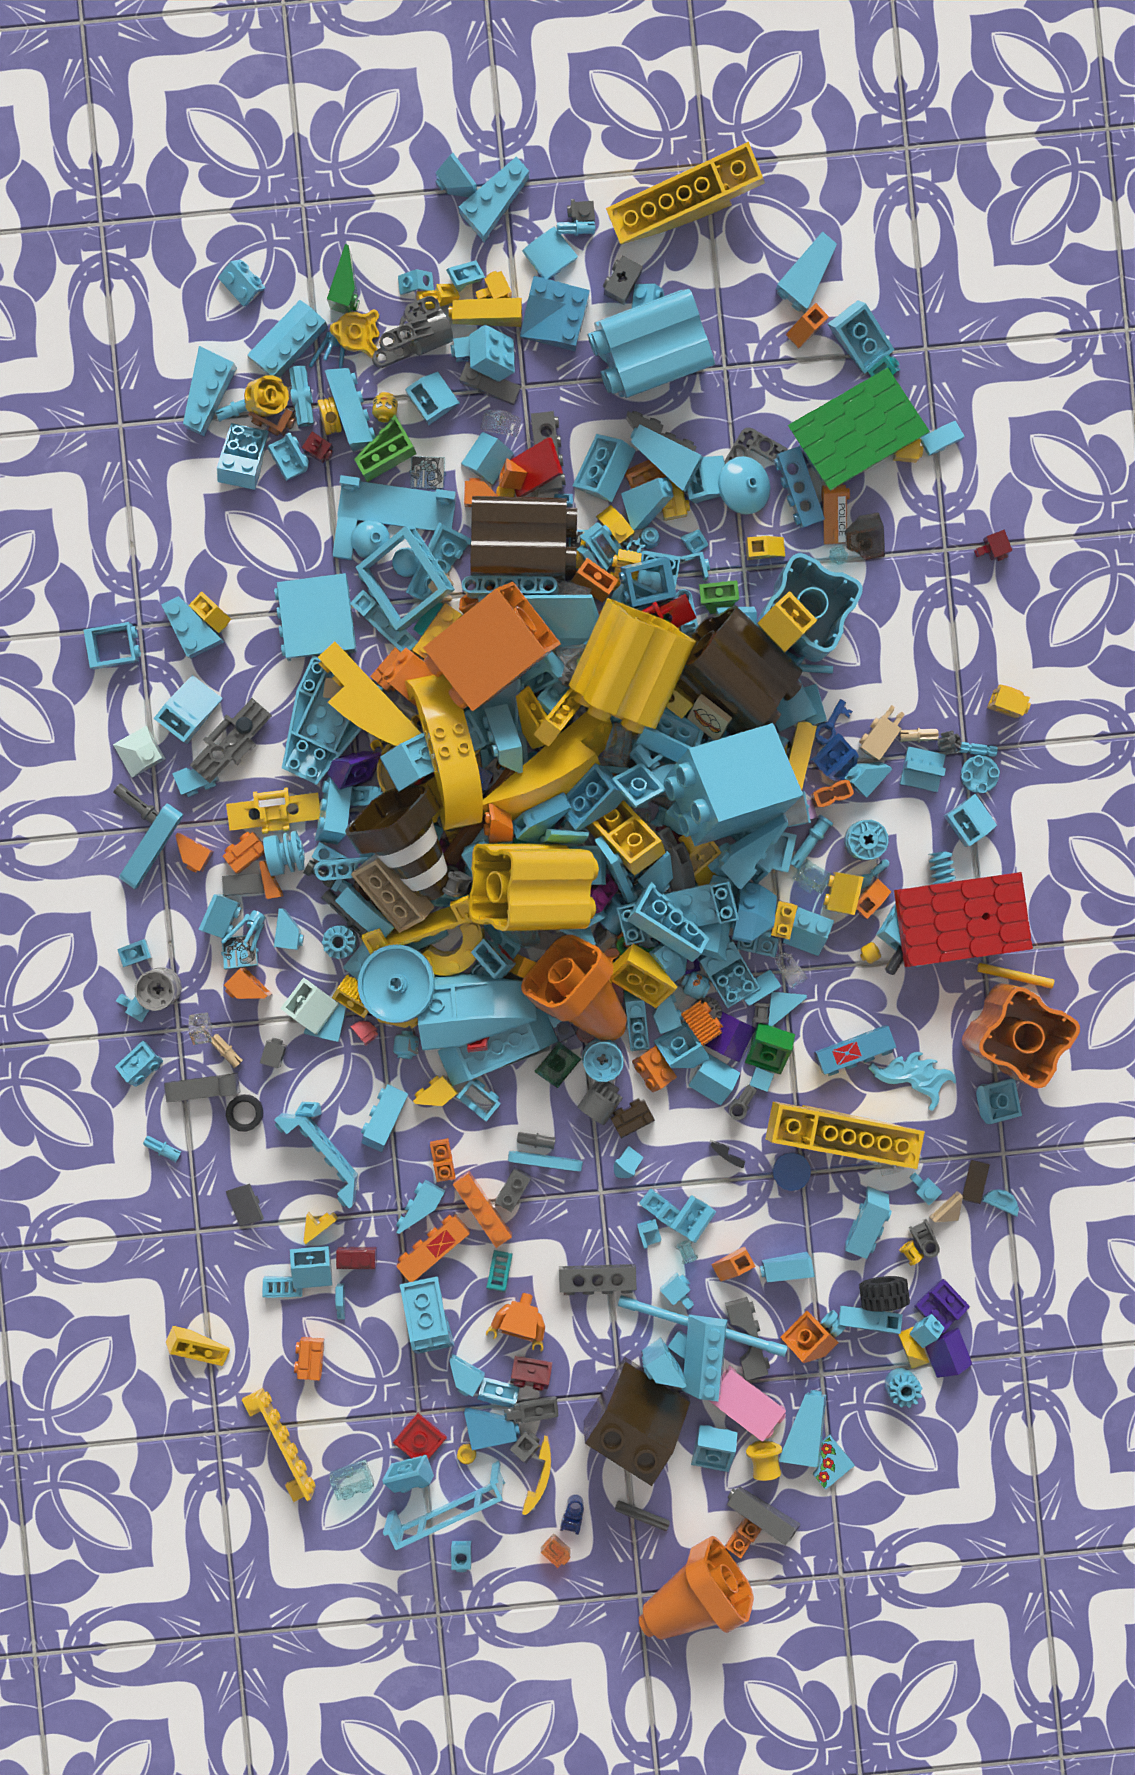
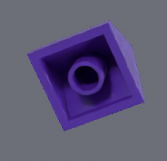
M722 1012L721 1019L719 1020L723 1026L721 1028L722 1033L705 1044V1046L740 1062L756 1028Z
M959 1328L941 1334L938 1340L925 1346L937 1378L959 1375L972 1365Z

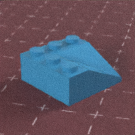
M534 276L520 338L576 352L590 290Z

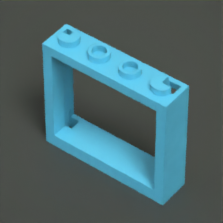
M414 526L403 527L355 567L359 572V578L366 583L370 595L377 600L379 609L386 614L390 626L395 630H406L455 590ZM406 539L438 590L401 619L369 568Z

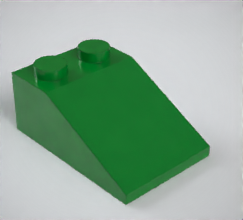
M347 244L344 245L327 296L330 309L343 314L357 312L360 304L350 247Z

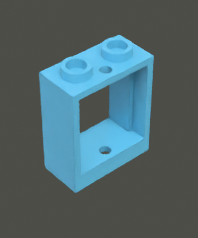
M125 622L84 629L90 668L100 669L139 662L138 657H141L139 645H136L135 638H138L136 626H133L132 623ZM127 630L131 657L100 662L96 635Z

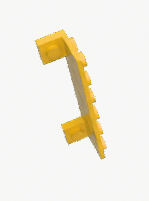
M465 896L451 901L449 907L430 913L425 920L400 933L394 928L385 938L379 928L362 934V940L371 955L376 950L388 945L416 943L427 936H435L446 929L451 930L465 922H473L469 915L470 898Z
M261 1388L242 1398V1402L249 1416L251 1417L262 1412L295 1479L285 1484L293 1502L305 1497L307 1502L310 1501L315 1491V1482L312 1477H308L306 1473L307 1467L304 1461L299 1459L296 1445L290 1442L288 1438L290 1436L289 1431L285 1425L282 1426L280 1422L281 1416L278 1410L273 1408L269 1392H265Z

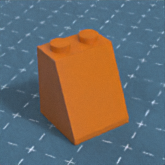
M405 647L398 654L395 661L386 668L381 678L417 707L415 699L409 700L405 681L433 674L427 668L425 662Z

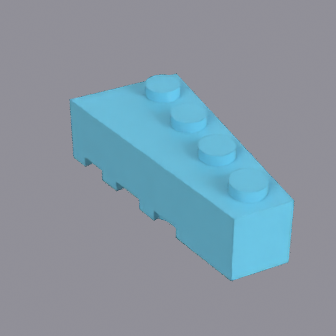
M516 156L458 207L459 214L484 243L498 224L500 218L506 213L514 198L517 197L529 180V170Z
M201 346L198 348L183 424L187 429L205 436L215 415L214 410L218 409L237 367L234 362Z
M713 875L710 883L730 881L736 904L737 886L728 878ZM733 921L722 924L717 922L698 927L709 938L701 955L723 961L727 960L726 950L727 946H729V931L732 928Z
M651 882L642 891L627 921L693 962L702 954L709 938L692 921H688L682 915L683 912L679 908L676 909L669 903V899L664 894L661 895L655 889L656 886Z

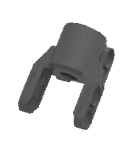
M427 296L406 306L400 319L399 327L383 333L379 339L381 348L377 349L372 357L373 364L376 367L384 368L414 354L420 356L453 342L451 325L440 308L438 300L433 296ZM432 302L435 305V309H426L425 303ZM401 331L404 332V338H402L400 335ZM386 337L391 338L393 343L385 346L383 339ZM402 348L403 354L398 356L393 351ZM384 354L387 359L386 362H378L376 355Z

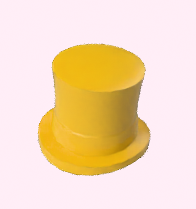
M764 1440L763 1442L756 1441L747 1447L746 1455L752 1459L754 1479L768 1481L780 1477L781 1470L778 1454L782 1453V1447L779 1444Z

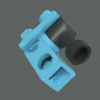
M319 842L312 855V858L318 861L349 859L322 842ZM310 860L303 873L307 876L315 875L313 870L316 862ZM340 865L337 870L338 873L344 874L347 871V865ZM328 867L326 871L319 868L318 874L321 876L326 875ZM344 879L322 880L325 886L336 892L338 890L343 892L347 887H352V884Z

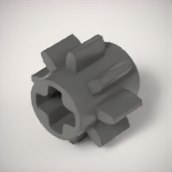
M952 730L941 733V738H938L937 744L941 752L945 751V755L957 753V748L961 747L962 742L960 736L954 734Z

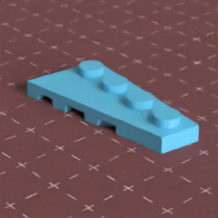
M441 523L438 524L428 548L445 574L449 572L452 564L461 557L465 548L471 544V538ZM421 562L406 593L424 601L432 592L428 587L432 579Z

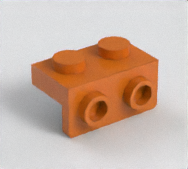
M656 1045L632 1060L635 1070L642 1076L646 1087L651 1092L662 1089L677 1078Z

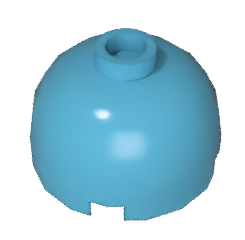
M375 520L364 521L358 524L352 531L351 545L360 557L366 559L390 539V534L382 523Z

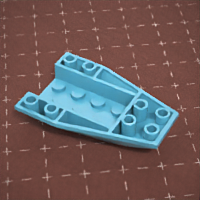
M313 655L296 691L282 769L317 785L328 772L332 760L342 755L362 729L328 703L329 698L323 697L326 677L332 678L334 674L331 671L327 673L318 664L321 660Z
M465 973L449 976L434 975V995L426 1010L418 1016V1027L423 1051L461 1047L537 1020L536 1006L522 992V981L494 979L493 977Z

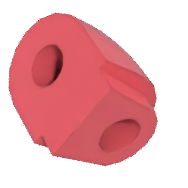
M358 1021L350 1026L365 1046L378 1036L377 1028L368 1021Z

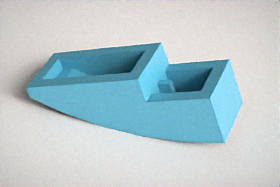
M347 887L335 900L343 910L368 932L380 928L386 938L395 928L354 887Z

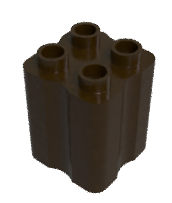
M472 496L471 576L553 577L558 585H564L565 576H575L577 547H566V537L577 538V508L567 507V498Z
M733 606L720 614L708 616L692 633L690 638L696 641L677 682V685L695 702L702 694L732 717L726 732L734 735L741 731L745 732L760 726L775 724L781 716L777 707L782 698L785 701H789L801 689L802 684L798 681V678L803 670L737 606Z

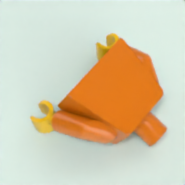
M522 1293L520 1302L512 1301L511 1304L504 1305L496 1312L491 1326L486 1331V1336L489 1331H493L495 1333L493 1339H495L499 1332L531 1341L533 1351L534 1346L539 1344L541 1345L540 1351H543L542 1341L544 1340L545 1324L542 1315L538 1313V1308L531 1306L533 1296Z

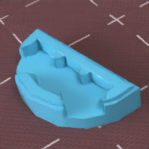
M1001 1189L991 1190L982 1198L983 1202L1016 1217L1018 1216L1019 1207L1017 1201L1008 1191Z

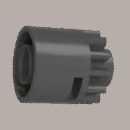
M595 1081L577 1107L598 1123L605 1125L623 1097L618 1094L620 1089L611 1082L602 1083Z

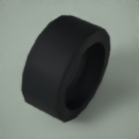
M243 1094L229 1102L225 1116L228 1124L233 1129L247 1132L260 1124L263 1118V1107L256 1097ZM249 1102L254 1106L256 1116L251 1123L241 1124L235 1120L233 1111L238 1103Z

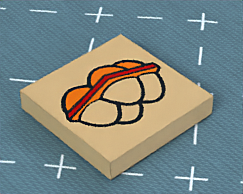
M701 694L697 698L687 719L712 739L719 740L726 731L732 717Z

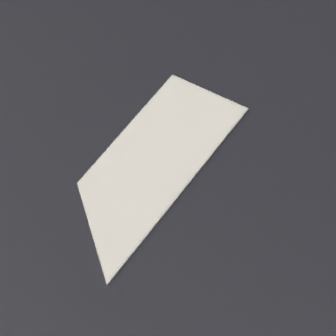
M551 1046L504 1065L501 1068L550 1051Z

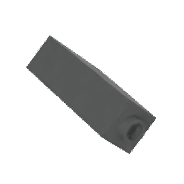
M741 1486L736 1490L733 1488L727 1497L729 1499L727 1503L729 1507L784 1545L792 1539L800 1526L799 1522Z

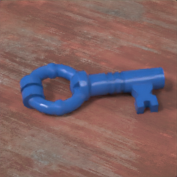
M840 699L827 722L817 725L815 739L816 742L823 746L836 735L834 724L839 715L845 714L849 718L851 716L849 713L853 712L844 707L846 704L844 700ZM825 727L831 730L829 739L819 735L821 728Z

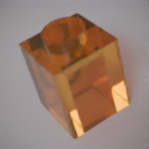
M553 1533L541 1546V1554L558 1568L561 1564L565 1565L571 1558V1548Z

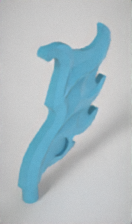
M921 1052L911 1053L905 1061H903L904 1058L902 1056L897 1057L884 1069H879L874 1063L869 1065L868 1069L879 1080L889 1084L909 1082L913 1089L928 1095L932 1100L928 1107L931 1111L939 1103V1091L943 1083L947 1080L956 1083V1077L951 1071L933 1068L932 1064L937 1063L936 1060H918V1056L923 1055Z

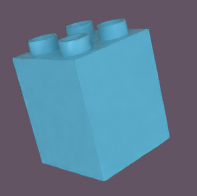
M773 723L689 748L666 775L667 778L664 779L667 797L670 801L676 800L681 811L678 817L680 830L685 837L691 836L694 846L767 824L781 814H784L803 796Z

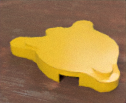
M375 309L370 310L366 314L358 312L346 313L330 325V332L346 350L353 352L361 351L372 358L374 352L378 349L372 342V339L378 338L380 335L376 327L379 313Z

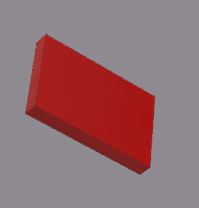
M549 437L511 459L512 462L528 472L521 489H515L517 497H524L563 474L553 439Z

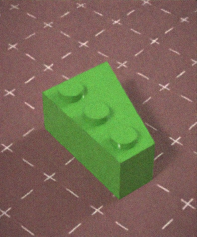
M394 415L389 424L379 431L378 436L372 442L370 441L354 460L365 480L369 482L417 453L396 415Z

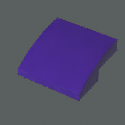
M945 1279L939 1281L914 1305L924 1318L932 1314L942 1324L944 1330L941 1334L955 1320H959L970 1308L966 1301Z

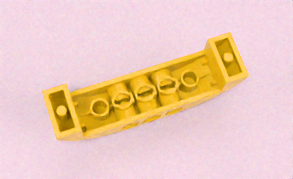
M444 674L439 678L431 675L406 680L405 684L409 700L415 699L443 805L439 811L443 830L481 823L483 818V796L478 764L464 711L456 705L448 692L453 686Z

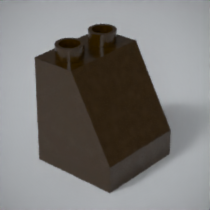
M624 1357L584 1419L585 1444L652 1486L674 1452L690 1405V1399L672 1386L656 1383L653 1378L649 1379L644 1372V1368Z

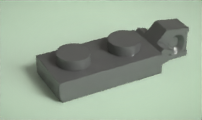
M556 1396L516 1403L514 1407L504 1409V1416L507 1421L515 1419L516 1422L521 1423L558 1417Z

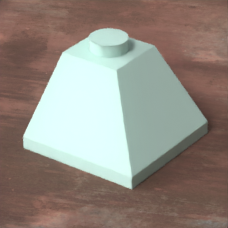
M147 726L113 744L132 778L165 760L163 753Z

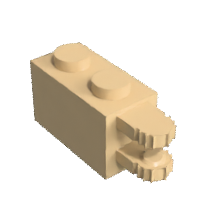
M893 705L887 709L883 716L879 719L876 717L869 726L872 728L869 734L865 733L859 740L861 744L859 749L876 761L882 758L901 731V728L897 725L904 717L903 712L896 716L894 722L887 719L894 711L895 707Z

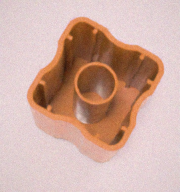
M999 983L991 989L984 1000L981 1014L971 1021L964 1032L962 1045L977 1057L996 1064L999 1070L1009 1077L1034 1088H1043L1049 1083L1056 1072L1060 1056L1071 1048L1078 1037L1080 1025L1076 1019L1065 1012L1046 1006L1041 998L1030 990Z

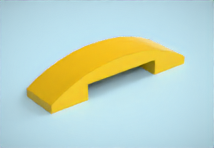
M545 1435L539 1451V1459L545 1460L536 1491L527 1492L522 1508V1514L524 1515L528 1514L535 1507L548 1483L551 1468V1448L548 1436Z

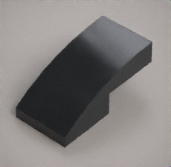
M710 1140L709 1144L722 1158L735 1166L744 1168L746 1161L728 1154L730 1149L728 1145Z

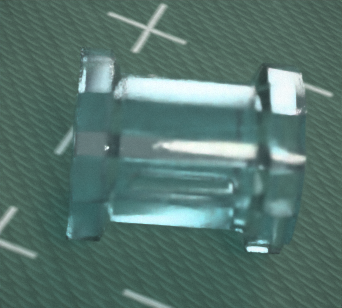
M691 1240L683 1241L675 1246L681 1253L683 1264L693 1262L699 1258L693 1251Z

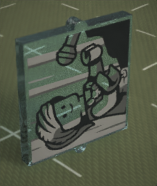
M412 456L411 470H409L411 474L410 488L444 489V476L446 475L445 457Z

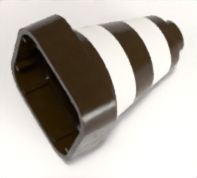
M427 784L414 785L398 792L397 788H394L377 796L345 830L357 853H374L419 897L426 896L428 900H435L445 894L442 889L446 887L449 871L432 821L433 816L440 809V804Z

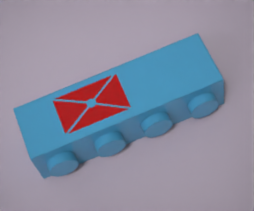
M884 1025L815 1051V1055L822 1073L832 1076L839 1073L841 1068H854L857 1066V1062L863 1060L864 1063L875 1059L874 1056L882 1054V1056L888 1055L893 1052L892 1049L897 1047L889 1026Z

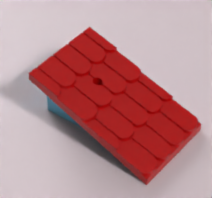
M1022 872L894 890L905 967L1033 949Z

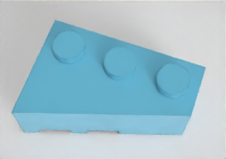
M179 596L161 604L188 658H194L224 643L223 639Z

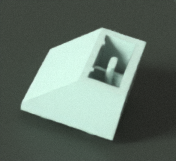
M303 978L280 1009L317 1035L339 1006V1003L313 983Z

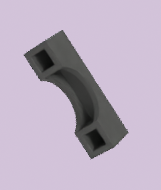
M745 1297L726 1302L725 1305L731 1325L742 1327L750 1336L759 1338L757 1333L760 1331L758 1320L754 1321L752 1313H756L753 1301L749 1302L748 1298ZM749 1346L747 1352L740 1357L746 1381L768 1375L767 1369L770 1368L768 1358H764L762 1349Z

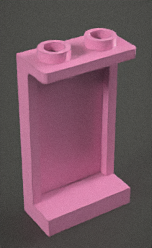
M730 1365L722 1375L719 1401H710L762 1442L765 1438L769 1439L774 1432V1426L777 1423L780 1424L786 1416V1410L782 1405L777 1404L749 1381H746Z

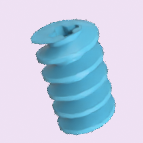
M945 851L928 854L934 856V858L929 860V863L935 864L930 870L936 871L935 874L931 875V878L937 879L932 885L947 883L956 879V876L950 875V873L955 871L954 868L949 867V865L954 863L953 860L948 859L953 856L952 853Z

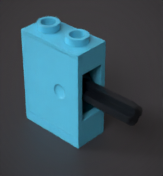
M896 905L893 906L876 934L896 950L885 967L886 973L890 975H895L904 960Z

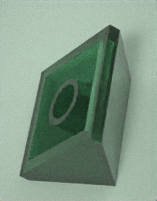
M558 1040L535 1068L534 1072L558 1088L581 1061V1058Z

